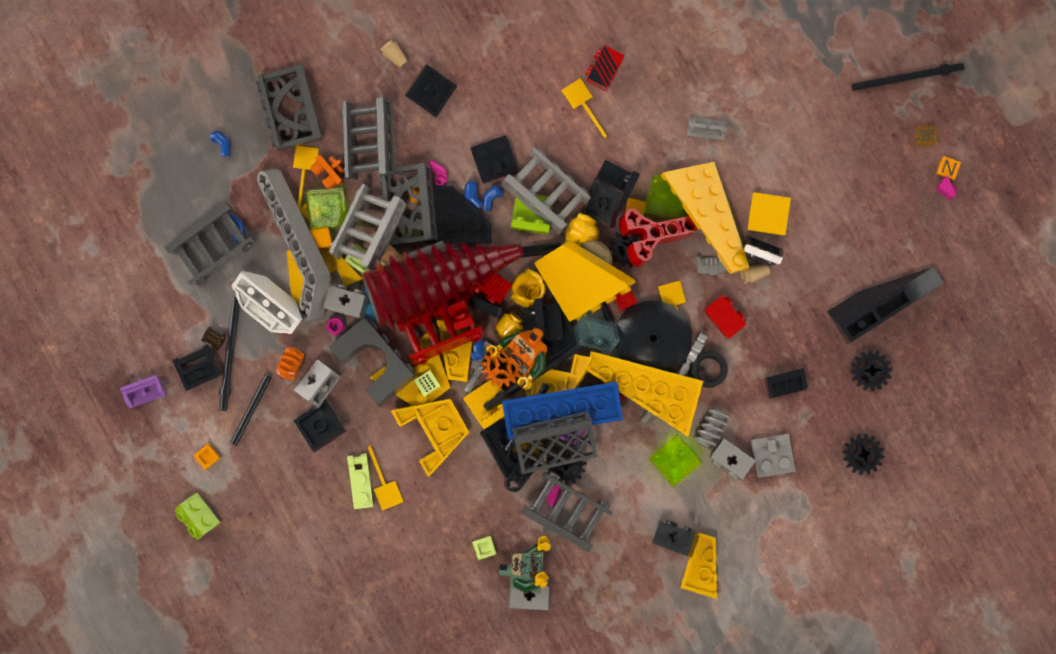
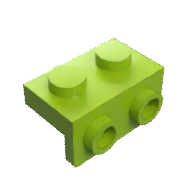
M198 493L189 497L175 509L178 520L186 525L189 534L195 537L196 540L201 539L206 533L221 523Z

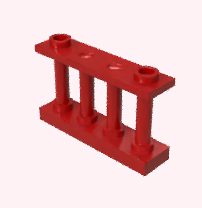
M465 291L460 295V300L464 299L466 305H468L470 299ZM452 298L448 301V305L457 301ZM441 304L435 307L434 317L427 310L421 313V322L415 316L408 318L407 327L401 321L396 323L400 333L404 331L409 337L415 352L409 355L413 365L424 364L430 358L466 343L479 341L485 336L482 327L475 328L474 324L467 326V332L457 335L448 310ZM439 316L442 317L450 339L439 342L431 323L432 319ZM420 324H424L433 345L424 350L421 349L414 332V327Z

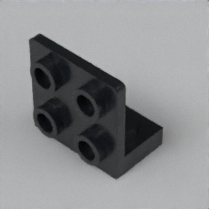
M605 160L596 178H601L624 192L619 209L622 211L640 174L635 171L631 173Z

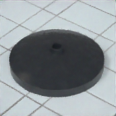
M645 301L634 305L623 314L615 331V347L620 359L668 372H673L682 365L691 347V330L686 318L677 308L662 301ZM651 335H655L657 337L656 342L650 341Z

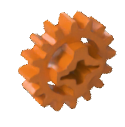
M503 349L500 350V354L496 358L485 355L483 358L486 362H483L481 366L486 369L482 371V374L488 375L485 380L491 379L492 386L498 383V388H501L503 384L507 388L510 385L509 382L516 383L515 377H521L516 367L514 373H512V363L507 358L500 357V355H503ZM491 350V351L488 352V353H489V355L491 356V355H493L495 352H493V351ZM491 360H492V363L494 364V367H493V370H492V371L490 370V362H491ZM500 364L506 365L504 369L499 370L498 368ZM496 376H503L505 379H499Z

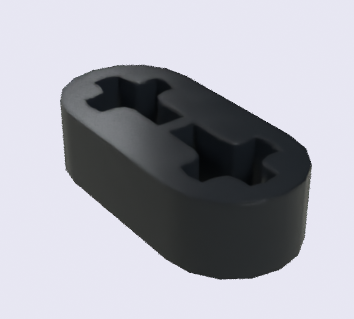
M473 296L469 302L470 307L497 319H501L505 313V310Z

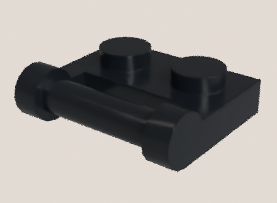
M208 344L202 346V349L173 360L186 391L222 376ZM206 355L207 361L184 371L183 365Z

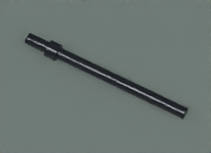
M964 63L942 64L937 68L851 84V89L856 91L935 75H950L951 72L964 70Z
M234 296L232 297L222 387L219 389V411H227L228 396L231 394L229 386L239 311V302L237 297Z
M578 342L546 363L545 369L537 378L584 348L582 344ZM526 381L522 386L516 383L505 391L495 394L493 399L483 405L486 411L499 403L502 404V400H507L508 397L521 390L526 385Z

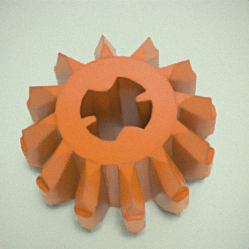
M286 348L279 360L276 370L277 374L286 380L293 381L300 372L304 362V353L296 348Z

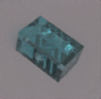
M582 315L574 327L578 345L611 353L620 341L617 326L612 322Z

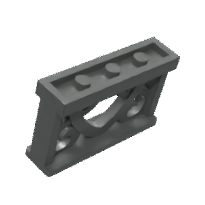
M303 64L259 75V81L256 82L258 92L263 94L264 99L261 100L263 111L267 110L268 118H265L267 127L272 129L273 136H270L272 146L276 147L278 151L323 140ZM297 73V77L290 80L287 84L281 78ZM277 80L283 87L280 90L278 86L273 85L275 91L270 92L267 86L270 81ZM292 89L293 93L295 92V90H299L300 95L298 97H294L290 93V90ZM286 94L295 102L305 103V106L296 112L294 122L283 117L278 112L280 103ZM269 97L275 98L272 106L270 105ZM301 114H305L307 116V119L305 121H302L300 119L301 124H299V116ZM274 118L281 123L277 128ZM291 129H294V136L291 140L284 141L280 138L282 130H286V136H288ZM298 131L312 132L313 134L297 139Z
M419 163L395 167V175L402 176L405 182L402 184L399 180H396V187L392 186L391 179L393 176L379 175V181L383 187L381 199L390 202L393 198V193H395L394 196L402 198L408 191L412 198L421 201V206L414 209L410 219L402 214L397 227L401 226V233L409 226L407 235L399 238L395 229L388 245L397 246L438 241L430 165ZM418 171V175L414 176L411 179H408L407 175L405 174L407 172ZM411 187H413L414 190L417 187H419L420 193L418 195H415ZM421 212L422 219L419 220L417 217L415 222L417 213ZM413 229L424 231V236L411 237Z

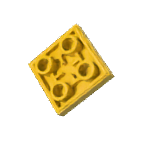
M753 192L747 231L785 236L791 198Z

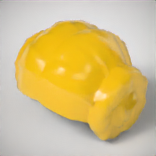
M579 213L577 217L570 221L566 229L565 243L572 241L580 246L587 241H597L600 236V231L596 227L597 221L588 215Z
M526 269L515 279L512 285L511 299L525 308L534 305V299L543 298L546 293L543 277L538 272Z

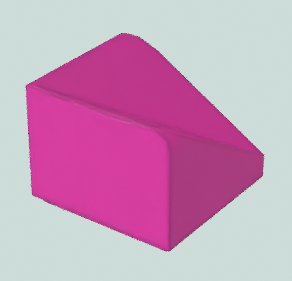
M947 175L935 188L936 191L949 200L953 199L958 192V188L951 184Z
M553 486L547 496L548 506H555L561 496L560 486Z

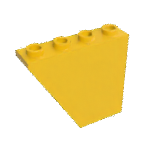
M572 241L563 244L534 262L569 322L574 319L580 321L588 316L586 314L587 311L595 312L602 307V302L605 301L606 304L617 299L615 296L617 293L620 292L621 295L632 290L630 286L636 283L630 276Z

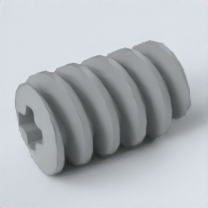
M714 408L715 410L709 409L707 411L711 417H704L707 423H701V427L704 430H697L700 437L693 438L695 442L712 450L710 446H717L714 439H721L717 433H724L721 425L728 426L724 419L732 418Z

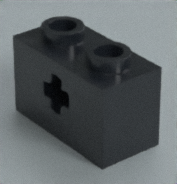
M666 520V523L660 521L652 543L692 558L699 535L694 534V529L684 526V529L677 528V523ZM674 535L680 537L678 541L673 539Z

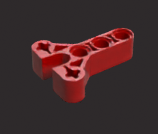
M636 209L627 210L618 221L622 236L636 234L641 239V241L633 242L626 249L631 264L636 267L643 266L651 259L652 251L656 245L687 239L698 229L690 217L656 223L641 216Z

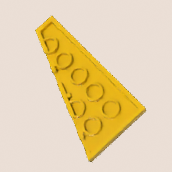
M715 162L663 172L661 177L664 181L668 182L671 187L670 190L674 195L678 196L682 202V207L697 228L701 229L708 244H711L716 250L718 258L727 271L733 274L748 270L750 267Z
M591 351L590 357L594 358L588 372L605 383L617 382L620 393L687 437L689 436L703 381Z

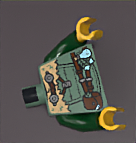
M547 536L540 537L538 545L533 546L529 550L513 554L511 565L500 564L499 576H511L510 586L512 588H516L523 593L530 591L541 593V588L547 586L546 581L549 578L545 572H542L544 553L542 550L549 551L551 548L550 540Z

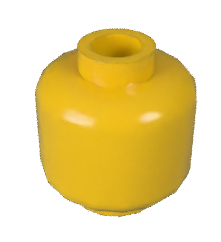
M513 312L504 314L495 326L498 332L497 336L502 340L509 334L523 331V320Z

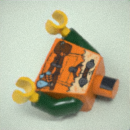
M534 328L532 331H517L509 334L500 340L497 346L490 345L486 349L487 352L495 349V353L490 356L493 358L498 357L500 350L503 349L502 354L525 376L519 378L517 382L518 385L522 386L526 381V385L523 387L525 390H529L532 387L531 381L535 380L546 367L545 354L547 346L541 341L543 332L537 328Z

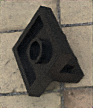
M542 298L534 299V306L522 308L524 332L532 331L534 328L543 332L541 341L544 344L564 341L562 312L558 303L544 305Z

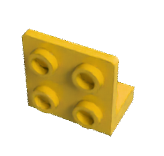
M489 380L463 398L484 430L504 417L502 404L499 403L488 411L483 406L493 399L495 394L504 391L502 387L498 388V383L492 386V380Z

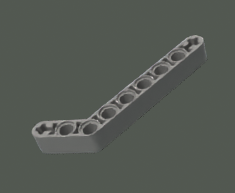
M279 169L260 171L257 175V182L304 279L299 304L301 321L305 323L322 319L325 311L323 306L330 285V273Z

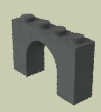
M364 317L329 348L344 365L366 348H377L384 352L387 359L385 372L365 390L379 407H382L415 379V376L412 374L415 370L408 362L404 364L400 360L403 356L396 348L392 350L388 346L390 341L384 334L380 336L376 332L378 329L376 324L372 320L367 321Z

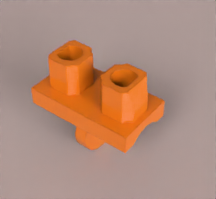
M321 155L316 157L317 161L310 168L317 177L324 171L329 174L322 181L328 190L336 185L340 187L343 182L334 171L337 170L339 174H342L344 170L341 165L344 161L342 159L336 161L332 156L328 159L332 164L329 166Z

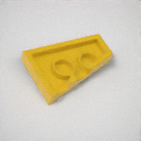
M437 320L441 342L450 339L444 321ZM467 326L457 330V335L467 332ZM473 342L443 353L448 380L468 382Z
M696 532V535H699V539L692 558L689 557L680 588L718 599L716 538Z

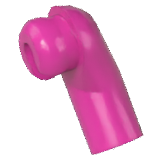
M431 160L429 165L431 170L435 172L436 185H446L448 181L446 168Z

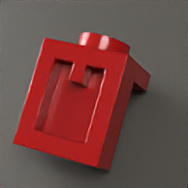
M464 299L460 300V304L454 302L447 305L448 313L456 331L474 324Z

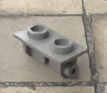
M689 117L687 136L725 141V134L727 132L726 121Z

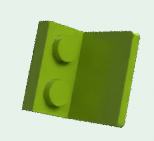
M536 195V198L541 202H545L546 199L549 197ZM515 197L511 230L549 235L550 225H547L546 221L541 220Z

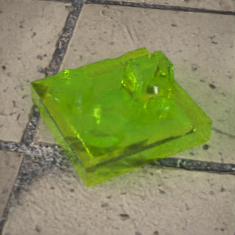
M652 175L643 212L673 220L682 218L684 208L678 196L674 195L670 190L671 187L668 182L664 181L660 176Z
M343 188L308 190L305 192L311 230L342 226L347 216Z
M678 433L648 458L673 488L703 463Z

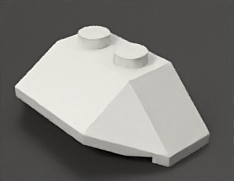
M244 271L240 272L232 288L235 290L241 309L270 332L292 334L302 320L296 300L266 276Z

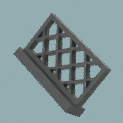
M588 411L513 428L512 431L521 473L527 474L597 457L592 420ZM588 428V433L584 438L577 435L580 430ZM567 433L570 437L565 443L558 440L561 434ZM543 438L551 440L547 447L539 444ZM574 438L581 441L576 449L569 446ZM529 442L532 446L526 452L521 449L520 444ZM555 442L562 446L558 453L550 450ZM586 444L591 447L592 452L582 453L580 450ZM536 447L543 450L538 458L531 454ZM566 448L573 452L570 457L564 458L561 456ZM547 453L554 456L550 462L542 460ZM528 457L535 460L532 466L524 467V462Z

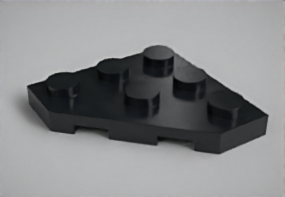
M434 186V209L438 240L434 241V244L443 241L444 244H461V242L465 244L492 243L491 223L453 186Z

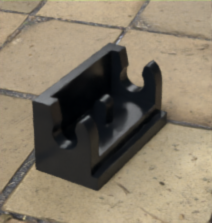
M804 368L764 378L769 399L806 390L808 387Z

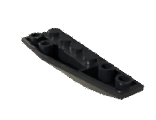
M931 267L859 291L827 311L846 343L849 344L944 282L936 269Z

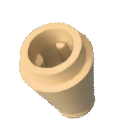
M390 39L380 49L383 52L382 55L399 68L407 61L396 41L393 42Z
M767 264L750 265L748 270L740 272L744 284H752L770 275V269Z

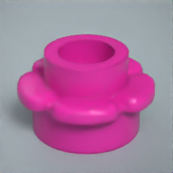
M331 317L327 321L326 329L332 335H339L340 332L345 330L342 318Z

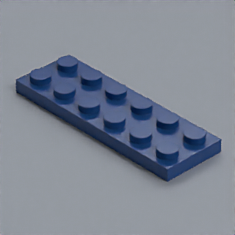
M617 382L502 400L508 439H514L513 428L586 411L590 415L592 425L623 420Z

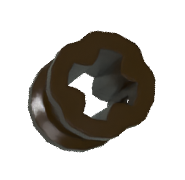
M209 326L201 341L204 343L208 342L216 346L217 350H220L227 335L220 334Z

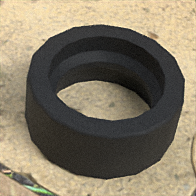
M713 351L699 354L691 365L692 378L703 381L702 387L713 388L721 384L728 372L725 359L719 353ZM704 359H714L720 366V374L713 381L703 380L698 374L699 363Z

